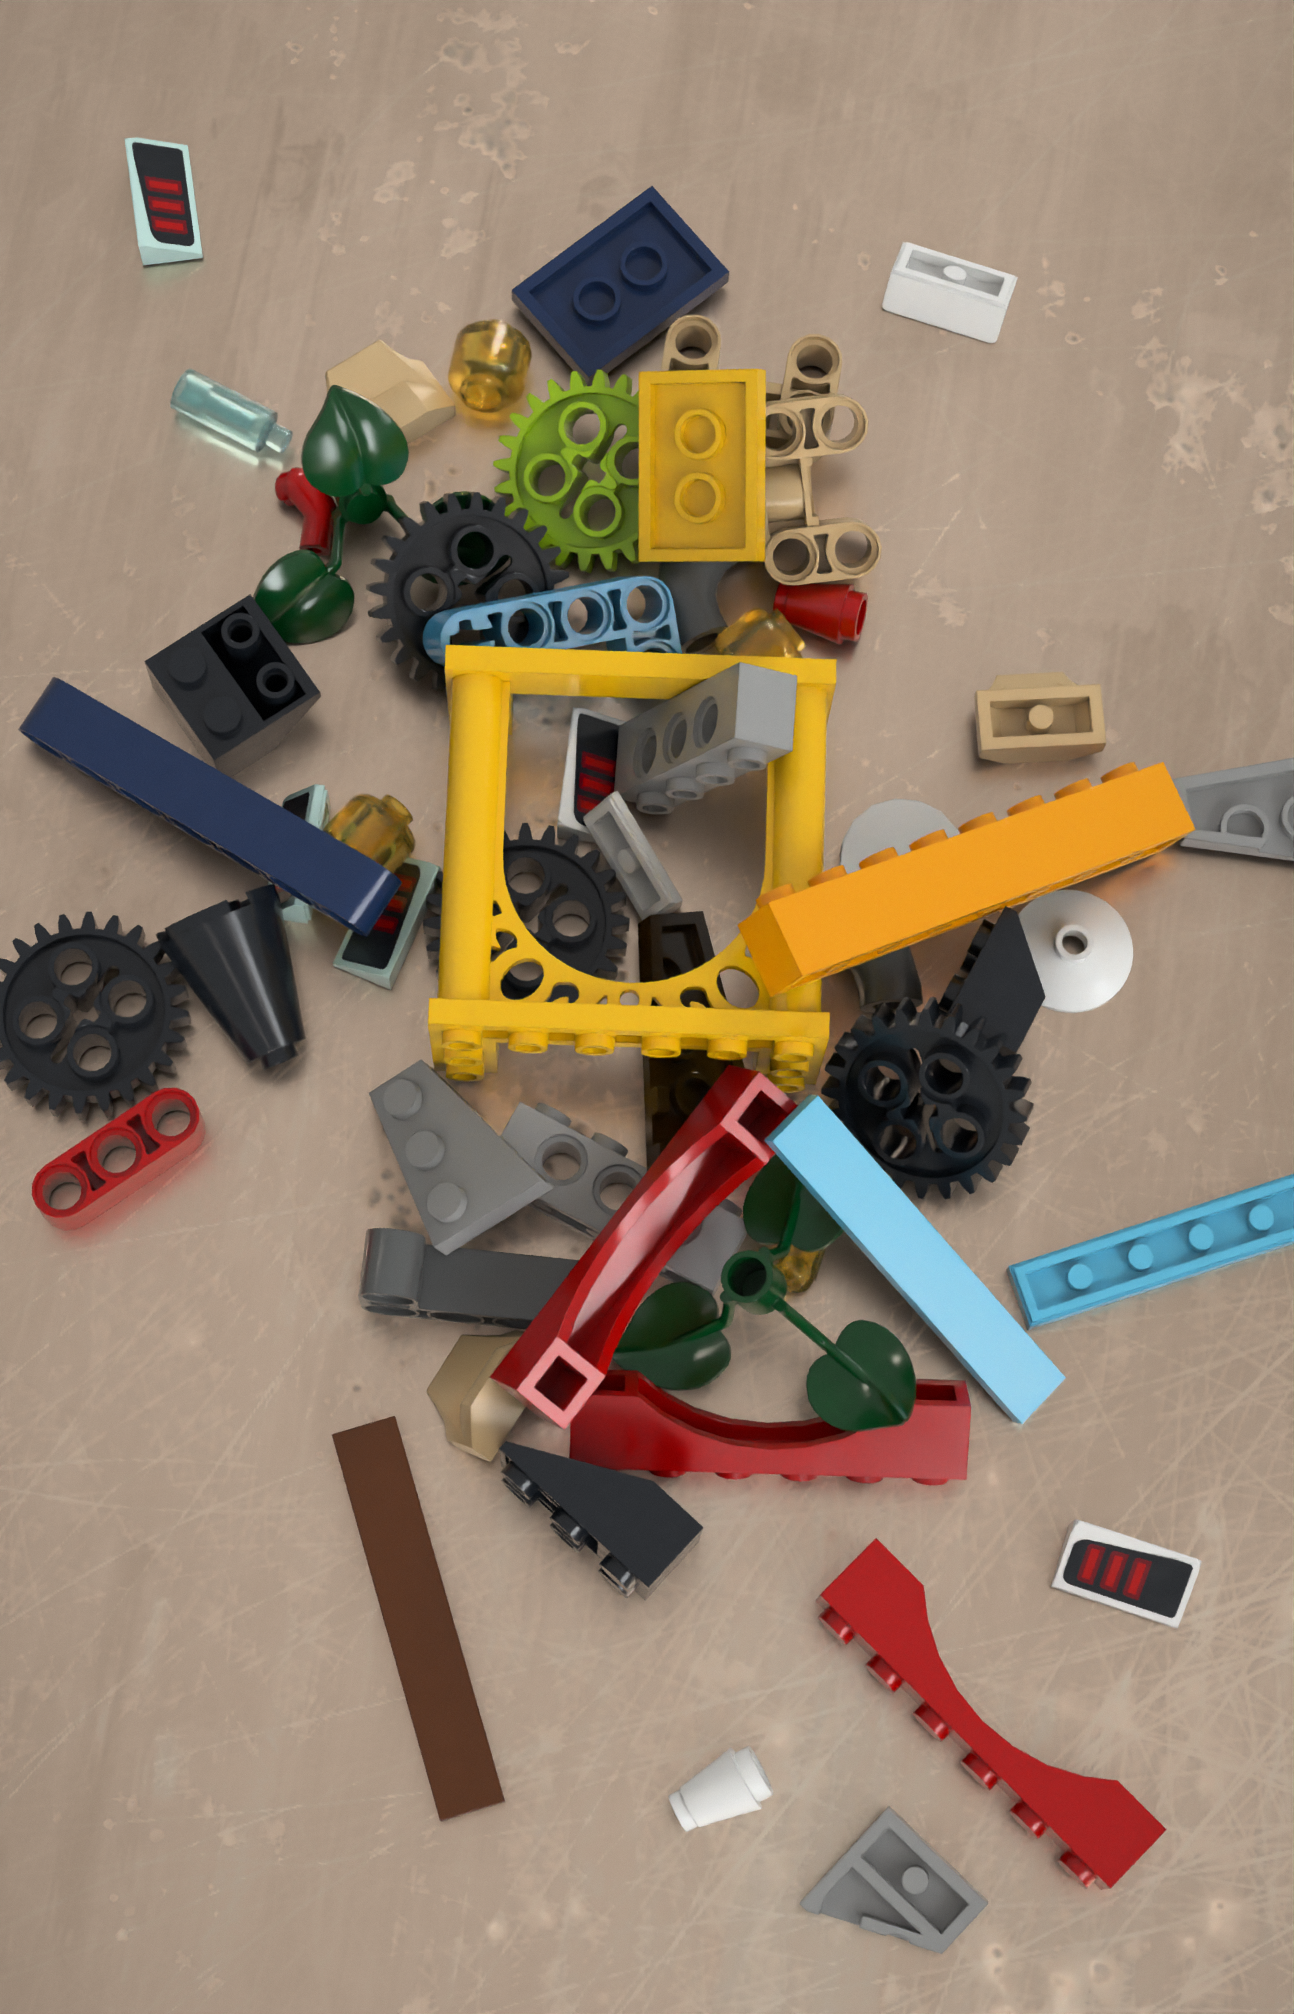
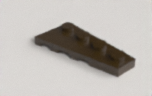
M703 911L650 915L638 923L640 983L666 980L685 974L715 957ZM719 974L716 983L719 992L727 1001ZM687 990L680 996V1001L685 1007H690V1002L694 1001L699 1002L706 1008H711L705 993L701 990ZM652 1000L651 1006H659L655 1000ZM681 1049V1054L672 1058H654L643 1055L647 1171L727 1066L732 1065L745 1068L742 1059H713L707 1056V1050Z

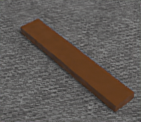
M392 1416L332 1434L440 1822L505 1803L396 1417Z

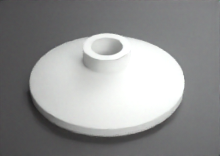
M1058 890L1036 898L1019 913L1018 916L1046 996L1041 1006L1064 1013L1085 1012L1100 1007L1119 992L1131 970L1133 944L1126 923L1110 904L1087 892ZM1067 936L1078 937L1084 944V951L1079 954L1068 953L1063 948L1062 939Z

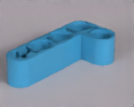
M621 576L444 610L435 614L427 622L423 631V645L427 655L434 662L445 666L446 645H450V636L459 633V630L483 629L485 640H472L459 644L466 646L569 649L606 641L607 651L645 652L649 650L653 653L682 654L672 595L663 581L653 576ZM634 588L639 589L645 598V610L638 620H634L629 615L627 609V599ZM576 599H579L587 610L586 624L579 632H576L568 621V610ZM517 610L526 616L529 623L528 634L519 644L513 641L508 632V622Z

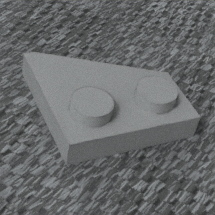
M888 1806L801 1900L800 1905L808 1912L818 1915L822 1913L859 1925V1928L884 1936L891 1935L909 1941L912 1945L942 1954L988 1905V1900L902 1817Z

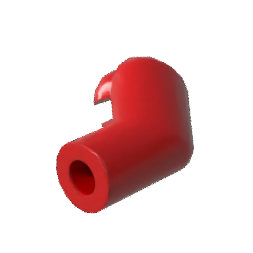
M295 467L288 472L281 473L275 482L277 498L280 501H284L288 506L295 505L304 516L299 549L313 551L319 557L329 555L334 527L331 514L336 509L335 500L332 496L326 495L313 487L305 477L303 468Z

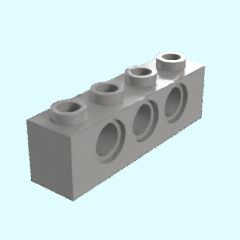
M739 662L619 726L614 792L618 791L623 800L636 802V809L641 812L668 814L674 811V807L689 800L701 799L704 797L705 792L718 786L731 785L735 782V778L750 771L763 770L766 768L767 763L792 752L797 675Z
M519 1102L501 1136L535 1171L540 1173L554 1187V1189L534 1200L528 1206L595 1240L617 1211L607 1207L600 1198L602 1190L613 1183H623L634 1189L646 1174L647 1168L626 1158L627 1148L616 1140L601 1133H594L590 1139L569 1128L572 1121L557 1109L543 1103H538L535 1109ZM557 1153H566L578 1161L580 1168L573 1177L566 1180H557L545 1172L543 1165L550 1156ZM725 1198L683 1242L659 1275L672 1282H688L698 1285L714 1297L721 1283V1272L725 1263L738 1252L747 1235L744 1221L740 1218L743 1212L742 1209Z

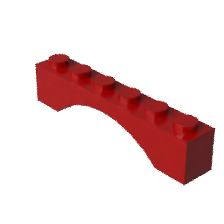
M728 1065L490 1378L537 1417L565 1430L606 1377L614 1351L629 1320L666 1263L688 1236L726 1197L769 1162L775 1152L764 1140L798 1105L760 1071Z
M608 1370L606 1377L570 1423L569 1458L618 1472L621 1470H648L653 1475L666 1478L679 1477L686 1472H714L719 1477L732 1480L745 1479L752 1474H780L785 1479L799 1482L814 1480L818 1476H846L851 1481L866 1484L879 1482L885 1477L911 1478L913 1481L923 1485H942L950 1479L967 1480L971 1403L966 1380L916 1379L917 1389L914 1409L910 1419L902 1426L852 1432L833 1427L820 1417L803 1421L770 1423L724 1417L693 1407L665 1392L638 1370Z
M877 1538L816 1599V1602L824 1609L818 1616V1619L826 1629L844 1645H847L852 1639L859 1644L871 1657L865 1664L869 1672L891 1693L894 1694L901 1687L919 1705L913 1712L918 1722L940 1742L949 1736L967 1754L961 1761V1764L970 1775L989 1791L997 1784L1016 1803L1009 1810L1013 1818L1037 1840L1045 1833L1064 1852L1057 1859L1059 1864L1085 1889L1093 1882L1101 1890L1111 1889L1167 1830L1118 1780L1086 1777L1047 1765L1012 1746L982 1721L957 1690L939 1656L928 1621L924 1585Z

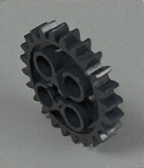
M469 492L465 507L461 509L454 493H446L443 495V512L440 513L431 503L422 501L419 503L423 521L417 523L413 519L401 515L398 520L406 535L402 539L383 535L381 538L383 543L393 552L390 560L381 558L371 559L370 564L384 572L385 575L384 581L366 585V590L383 596V604L370 609L368 616L387 619L389 624L376 635V639L382 643L397 640L399 645L390 657L393 663L400 664L411 657L414 659L409 674L410 678L419 681L432 670V689L442 692L446 687L445 666L434 662L427 655L423 645V631L427 622L435 614L447 610L461 599L463 594L458 587L461 581L472 584L480 582L503 555L510 557V564L502 572L495 574L476 589L474 594L479 601L478 604L498 600L500 588L509 580L517 579L523 585L527 595L553 590L554 584L562 582L569 577V572L550 569L549 562L561 553L560 547L547 546L541 548L538 544L548 528L545 525L538 524L525 530L523 526L528 516V510L519 507L508 517H505L506 500L503 497L495 496L487 510H483L480 492ZM469 532L479 534L485 543L484 557L473 567H466L462 564L457 554L459 541ZM422 574H431L439 584L438 599L430 607L419 609L411 599L410 590L412 583ZM461 604V605H458L456 608L464 607V606H470V605ZM518 610L511 616L508 622V632L513 641L519 644L528 634L529 623L526 616ZM483 629L479 630L480 640H485ZM452 635L450 636V645H452Z
M522 823L518 840L510 841L504 830L503 869L510 899L521 921L525 923L530 922L545 906L550 895L558 887L564 886L568 890L565 895L554 900L539 913L538 932L534 934L531 930H527L541 946L566 965L594 977L599 976L615 980L618 968L607 957L626 956L627 943L612 935L629 931L630 924L629 917L612 914L626 905L625 892H606L616 882L615 870L609 869L595 873L600 861V852L595 849L580 858L577 855L579 836L575 834L563 846L555 844L554 826H548L541 840L532 839L528 823ZM438 871L436 875L437 885L441 890L443 883V872ZM527 871L538 875L543 884L535 892L524 894L512 889L509 881L514 875ZM428 894L426 897V907L440 916L423 920L424 934L440 937L442 894ZM494 903L493 916L501 914L497 904ZM576 914L583 917L589 926L582 934L570 937L558 932L554 924L563 915ZM504 932L496 933L500 949L514 938L512 935ZM440 938L426 946L428 959H439ZM515 938L505 951L517 947ZM491 950V955L496 953L497 950ZM438 967L437 970H436L437 980H438V969H439V967ZM509 970L501 982V991L508 999L520 1000L533 994L541 985L544 972L534 980L524 981L514 977ZM558 985L553 989L552 995L547 1002H553L560 997H568L569 1003H574L578 999L579 993L573 986Z
M86 912L81 928L77 929L72 928L65 914L59 915V933L50 935L40 923L35 924V935L38 942L32 947L24 941L15 938L12 942L19 955L17 961L12 962L0 958V971L5 977L4 982H0V1070L12 1067L4 1079L8 1088L13 1091L29 1083L24 1097L27 1103L34 1107L48 1095L49 1110L56 1117L62 1113L67 1102H72L79 1120H85L89 1112L90 1103L97 1102L107 1118L112 1117L113 1099L119 1096L132 1108L137 1104L134 1088L139 1085L153 1093L159 1091L152 1075L157 1068L169 1073H174L176 1070L174 1062L166 1054L167 1049L186 1050L187 1047L185 1038L174 1031L173 1028L191 1024L189 1011L173 1007L187 1000L189 994L185 985H168L180 975V972L172 962L158 965L165 955L159 941L143 949L146 936L143 927L137 925L124 937L122 936V924L118 916L113 915L107 922L104 930L98 929L92 912ZM83 961L92 965L90 976L84 982L77 985H68L61 982V974L69 964ZM111 969H118V976L113 978L101 992L107 973ZM129 993H138L146 997L144 1009L139 1014L132 1017H122L114 1013V1007L122 996ZM94 1006L99 1017L94 1022L83 1019L77 1024L73 1016L76 1010L89 1012ZM40 1014H50L57 1018L55 1029L48 1036L35 1039L26 1036V1027L34 1017ZM70 1040L67 1046V1054L59 1063H54L52 1061L54 1054L60 1052ZM94 1046H104L111 1050L110 1060L103 1068L97 1071H87L79 1067L81 1056L87 1049Z
M904 997L896 1009V1014L883 1002L878 1005L871 1019L860 1015L850 1029L851 1033L844 1032L834 1047L838 1053H833L824 1070L831 1076H829L822 1087L821 1094L834 1099L829 1105L831 1111L840 1121H843L845 1127L881 1168L893 1174L892 1180L900 1189L906 1180L915 1183L918 1198L924 1199L931 1184H937L944 1199H950L959 1182L969 1194L975 1193L982 1177L993 1183L996 1181L1003 1165L1010 1166L1019 1151L1017 1145L1023 1144L1030 1127L1024 1122H1027L1034 1108V1103L1022 1098L1025 1097L1032 1083L1031 1078L1012 1076L1023 1058L1020 1054L1001 1055L999 1051L1007 1035L1000 1033L987 1039L982 1034L987 1019L985 1016L978 1017L968 1025L962 1022V1004L957 1003L949 1015L946 1016L940 1014L936 997L929 998L922 1012H917L912 1000L909 997ZM913 1048L919 1051L922 1064L920 1063V1059ZM939 1059H947L954 1062L960 1068L961 1073L946 1069ZM878 1066L892 1069L900 1080L885 1076ZM954 1118H962L969 1121L976 1131L962 1128ZM894 1125H901L909 1129L914 1137H907L895 1129ZM932 1132H933V1135H934V1138H935V1140H936V1142H937L938 1147H936L935 1144H934Z

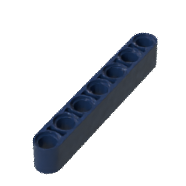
M53 677L18 729L24 736L52 755L364 937L369 935L402 884L397 876L371 858L59 678Z

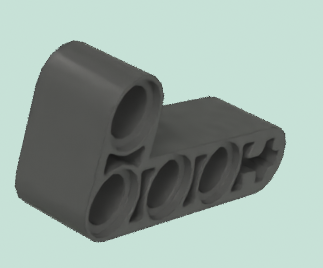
M372 1228L366 1231L358 1297L364 1310L378 1314L526 1330L579 1260L458 1248L446 1256L435 1249L433 1245L426 1244V1238L419 1233L394 1228Z

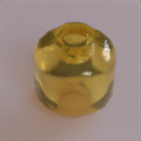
M481 320L466 325L458 332L453 346L447 374L451 390L467 407L482 413H493L514 405L522 398L527 384L532 359L529 341L518 329L502 320Z
M760 607L752 608L715 639V649L718 655L803 658L801 652L808 647L778 608L771 613Z
M356 794L323 829L327 834L371 858L393 874L411 856L416 846L414 835L408 826L413 821L411 813L400 801L388 794L382 799L370 794Z

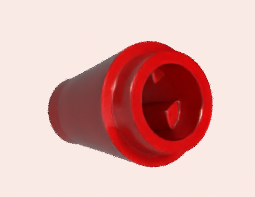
M780 583L775 594L773 618L784 620L788 624L839 645L844 640L857 642L865 623L868 595L864 592L855 591L853 584L811 583L784 585Z

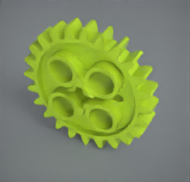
M597 369L594 375L592 386H587L583 376L577 371L571 372L570 390L564 391L557 382L550 379L547 381L550 399L543 402L538 397L529 393L526 398L533 413L528 418L513 412L509 416L520 429L517 437L500 435L498 439L504 446L512 450L510 458L493 461L494 467L509 473L510 480L494 487L497 494L514 498V501L505 508V516L508 517L513 511L521 507L528 510L527 520L523 526L525 530L538 524L545 525L548 529L538 544L541 548L547 546L560 547L561 553L555 558V563L564 569L571 563L575 554L578 555L580 570L585 573L592 572L596 557L601 558L606 570L615 572L618 564V554L622 552L632 563L638 564L640 563L638 562L637 546L639 478L627 479L623 473L622 464L625 456L631 450L639 448V390L634 396H631L632 379L625 374L620 376L613 389L610 388L607 373ZM586 414L598 415L600 431L597 437L587 444H577L573 437L575 422ZM625 425L627 428L626 434L607 453L614 439L615 431L619 426ZM588 461L597 465L600 463L599 467L606 472L604 479L600 483L591 479L588 481L589 477L582 471ZM561 465L565 472V483L562 489L552 496H543L538 487L541 473L547 467ZM581 491L570 517L562 518L561 512L565 505L569 504ZM602 499H610L615 507V518L612 524L604 530L593 531L588 523V513L591 506Z

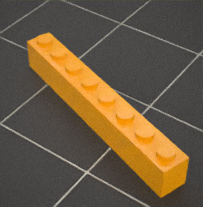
M1130 762L1103 775L1100 778L1102 784L1092 787L1089 779L1085 778L1057 791L1054 794L1056 800L1045 804L1042 796L1037 795L1009 808L1006 811L1007 818L997 821L994 813L989 812L961 825L958 828L959 835L948 838L944 829L938 830L909 845L911 852L898 856L895 848L890 847L859 862L861 870L847 874L844 865H840L808 880L807 883L810 888L795 892L790 883L761 895L755 900L759 910L737 926L770 997L1003 911L1005 906L1012 908L1163 851L1196 830L1164 762L1138 770L1135 762Z

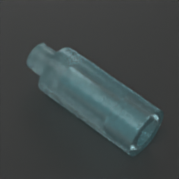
M191 368L183 373L172 393L170 401L172 409L256 452H260L266 445L280 453H284L291 442L293 432L277 424V412Z

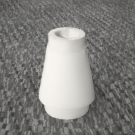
M747 1746L738 1752L729 1748L681 1786L680 1790L670 1794L668 1797L676 1817L683 1829L688 1832L696 1827H703L762 1809L760 1801L774 1795L760 1761L752 1748Z

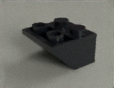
M251 594L144 661L152 687L206 764L229 777H233L272 752L321 697V693Z
M1005 906L996 924L986 919L983 920L960 968L961 971L968 974L967 978L965 979L955 973L938 1004L940 1014L946 1016L949 1015L957 1003L962 1004V1022L968 1025L978 1017L985 1016L987 1019L982 1034L987 1039L1000 1033L1007 1035L999 1051L1002 1056L1017 1054L1046 997L1018 913Z

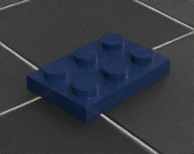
M651 186L513 288L512 301L573 371L580 373L587 386H591L597 369L603 370L606 373L610 372L671 326L678 318L683 317L727 284L729 271L658 191Z

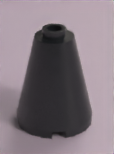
M274 884L245 892L248 899L242 902L237 899L231 902L225 900L171 924L165 928V931L156 934L161 948L244 1061L248 1064L259 1059L263 1070L299 1056L295 1044L306 1039L280 896Z

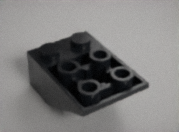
M508 1441L499 1448L501 1466L503 1467L500 1473L504 1476L501 1480L502 1483L529 1508L537 1500L552 1513L550 1517L552 1521L550 1524L551 1529L574 1551L579 1553L585 1545L602 1560L599 1563L601 1568L598 1570L600 1575L625 1598H628L635 1591L646 1600L699 1543L704 1527L654 1481Z

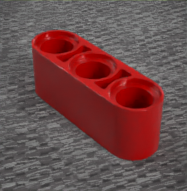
M163 1088L156 1091L46 1164L36 1174L32 1183V1197L43 1217L53 1227L61 1230L81 1228L191 1155L202 1144L205 1137V1122L195 1099L188 1092L179 1088ZM181 1110L190 1115L188 1127L178 1135L166 1136L157 1131L160 1118L167 1112ZM118 1146L133 1148L136 1151V1158L127 1170L112 1173L103 1168L104 1159L112 1149ZM65 1182H73L81 1186L79 1200L72 1207L55 1209L49 1206L50 1195L58 1185Z

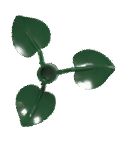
M337 385L330 387L323 407L306 435L301 452V465L309 483L322 493L334 496L338 505L331 514L334 528L330 560L325 565L322 559L310 550L301 549L288 553L269 567L253 595L256 603L284 642L311 643L330 637L343 627L352 614L354 592L351 584L346 578L335 574L342 565L346 523L350 521L357 524H369L376 521L383 511L388 512L398 523V518L401 515L407 516L396 504L394 497L386 494L383 485L397 480L403 474L408 462V444L401 428L389 414L374 402L356 392ZM453 492L461 509H464L469 492ZM481 495L483 510H487L492 500ZM443 497L432 504L438 513L443 512ZM476 532L467 533L458 543V558L466 567H473L478 564L485 554V543ZM503 555L484 578L501 568L510 557ZM431 574L421 575L426 580L438 584L435 577ZM461 581L458 586L467 585L471 583Z
M775 1154L761 1169L749 1187L743 1205V1221L747 1234L754 1241L765 1245L778 1244V1246L772 1249L761 1247L758 1252L753 1250L740 1251L727 1260L721 1272V1284L724 1291L720 1294V1300L723 1302L720 1317L716 1299L707 1290L702 1289L698 1285L688 1282H674L653 1292L635 1312L614 1351L612 1359L624 1370H638L660 1388L676 1391L698 1389L718 1378L729 1365L731 1347L721 1330L728 1328L732 1324L735 1306L738 1304L747 1312L755 1315H764L777 1310L827 1353L812 1364L806 1381L808 1400L813 1410L821 1419L833 1427L852 1432L902 1426L912 1415L917 1388L910 1356L901 1341L882 1325L871 1321L857 1320L851 1322L843 1329L836 1344H834L784 1301L787 1292V1282L784 1274L773 1264V1261L786 1257L790 1251L791 1244L804 1252L822 1250L841 1236L844 1230Z

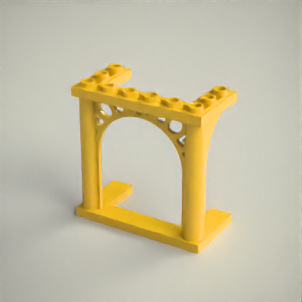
M446 645L445 680L450 734L437 998H429L428 1029L435 1071H446V1078L455 1081L470 1082L484 1079V1073H498L499 1043H508L509 1050L520 1053L545 1052L548 1050V1044L575 1045V1052L592 1056L614 1053V1047L641 1048L642 1055L654 1058L677 1057L681 1054V1049L707 1050V1056L713 1059L740 1060L746 1058L747 1051L754 1052L753 1070L760 1071L782 1092H801L805 1090V1084L816 1085L829 1041L830 1012H821L822 979L770 997L753 958L745 956L747 945L741 932L723 951L700 967L666 980L646 983L615 982L585 974L554 957L536 941L526 929L513 906L506 886L503 869L508 735H512L513 694L671 699L739 662L797 675L793 751L767 763L765 866L759 897L777 887L790 883L795 892L810 888L807 881L824 872L826 733L836 687L837 659ZM494 903L497 904L501 914L493 916ZM757 904L755 905L752 914L759 910ZM504 932L512 935L517 941V947L503 952L492 962L491 950L500 951L496 933ZM524 962H534L539 965L544 972V977L541 985L533 994L520 1000L508 999L503 995L501 982L511 968ZM727 969H735L751 978L759 994L756 1004L749 1008H739L726 1001L719 992L716 983L718 975ZM558 985L573 986L579 993V997L574 1003H569L568 997H560L553 1002H547L552 995L553 989ZM687 990H701L705 993L711 1008H706L699 1002L694 1001L690 1002V1007H685L680 1001V996ZM625 993H633L638 997L639 1003L638 1005H621L620 998ZM604 998L607 999V1004H599ZM652 1000H655L659 1006H651Z

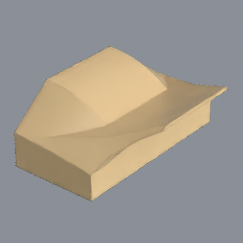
M377 340L325 373L327 393L332 385H337L371 400L398 424L406 438L407 444L456 416L455 404L424 362L406 358L382 340Z
M1064 672L996 675L992 686L988 690H976L974 702L979 758L1005 764L1069 761L1101 752L1105 748L1106 733L1101 684L1078 685L1071 681Z
M514 1330L501 1335H461L427 1388L428 1396L444 1421L447 1440L460 1450L490 1462L525 1408L522 1403L490 1378L524 1333V1331Z

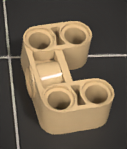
M686 315L678 318L670 326L666 335L660 371L718 370L721 334L716 324L709 318L701 315ZM808 334L798 338L791 345L787 356L783 384L766 381V402L822 394H837L842 368V353L838 345L829 337L821 334ZM687 346H695L701 348L707 354L698 359H689L680 354L679 351ZM814 365L822 368L827 375L821 378H809L803 375L799 369ZM835 407L825 412L822 418V431L828 439H830ZM774 413L766 417V446L777 448L789 441L793 429L790 428L792 423L787 415ZM822 456L812 457L813 463L818 461Z
M835 393L766 402V417L774 413L787 415L791 420L793 431L791 438L783 446L777 448L766 446L765 562H762L763 566L774 580L784 585L820 583L867 575L877 566L881 558L882 546L879 536L867 523L858 518L841 517L819 520V516L815 511L811 484L812 457L845 453L854 450L863 442L868 433L869 421L866 411L859 402L844 394ZM838 405L848 407L854 417V427L851 433L840 440L828 439L823 434L821 427L825 412ZM849 531L863 533L867 540V550L864 556L854 563L839 561L835 554V544L838 538ZM789 538L802 541L806 548V558L803 564L791 571L777 568L773 561V552L776 546L781 541Z

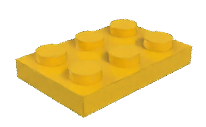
M766 370L639 371L638 562H765Z

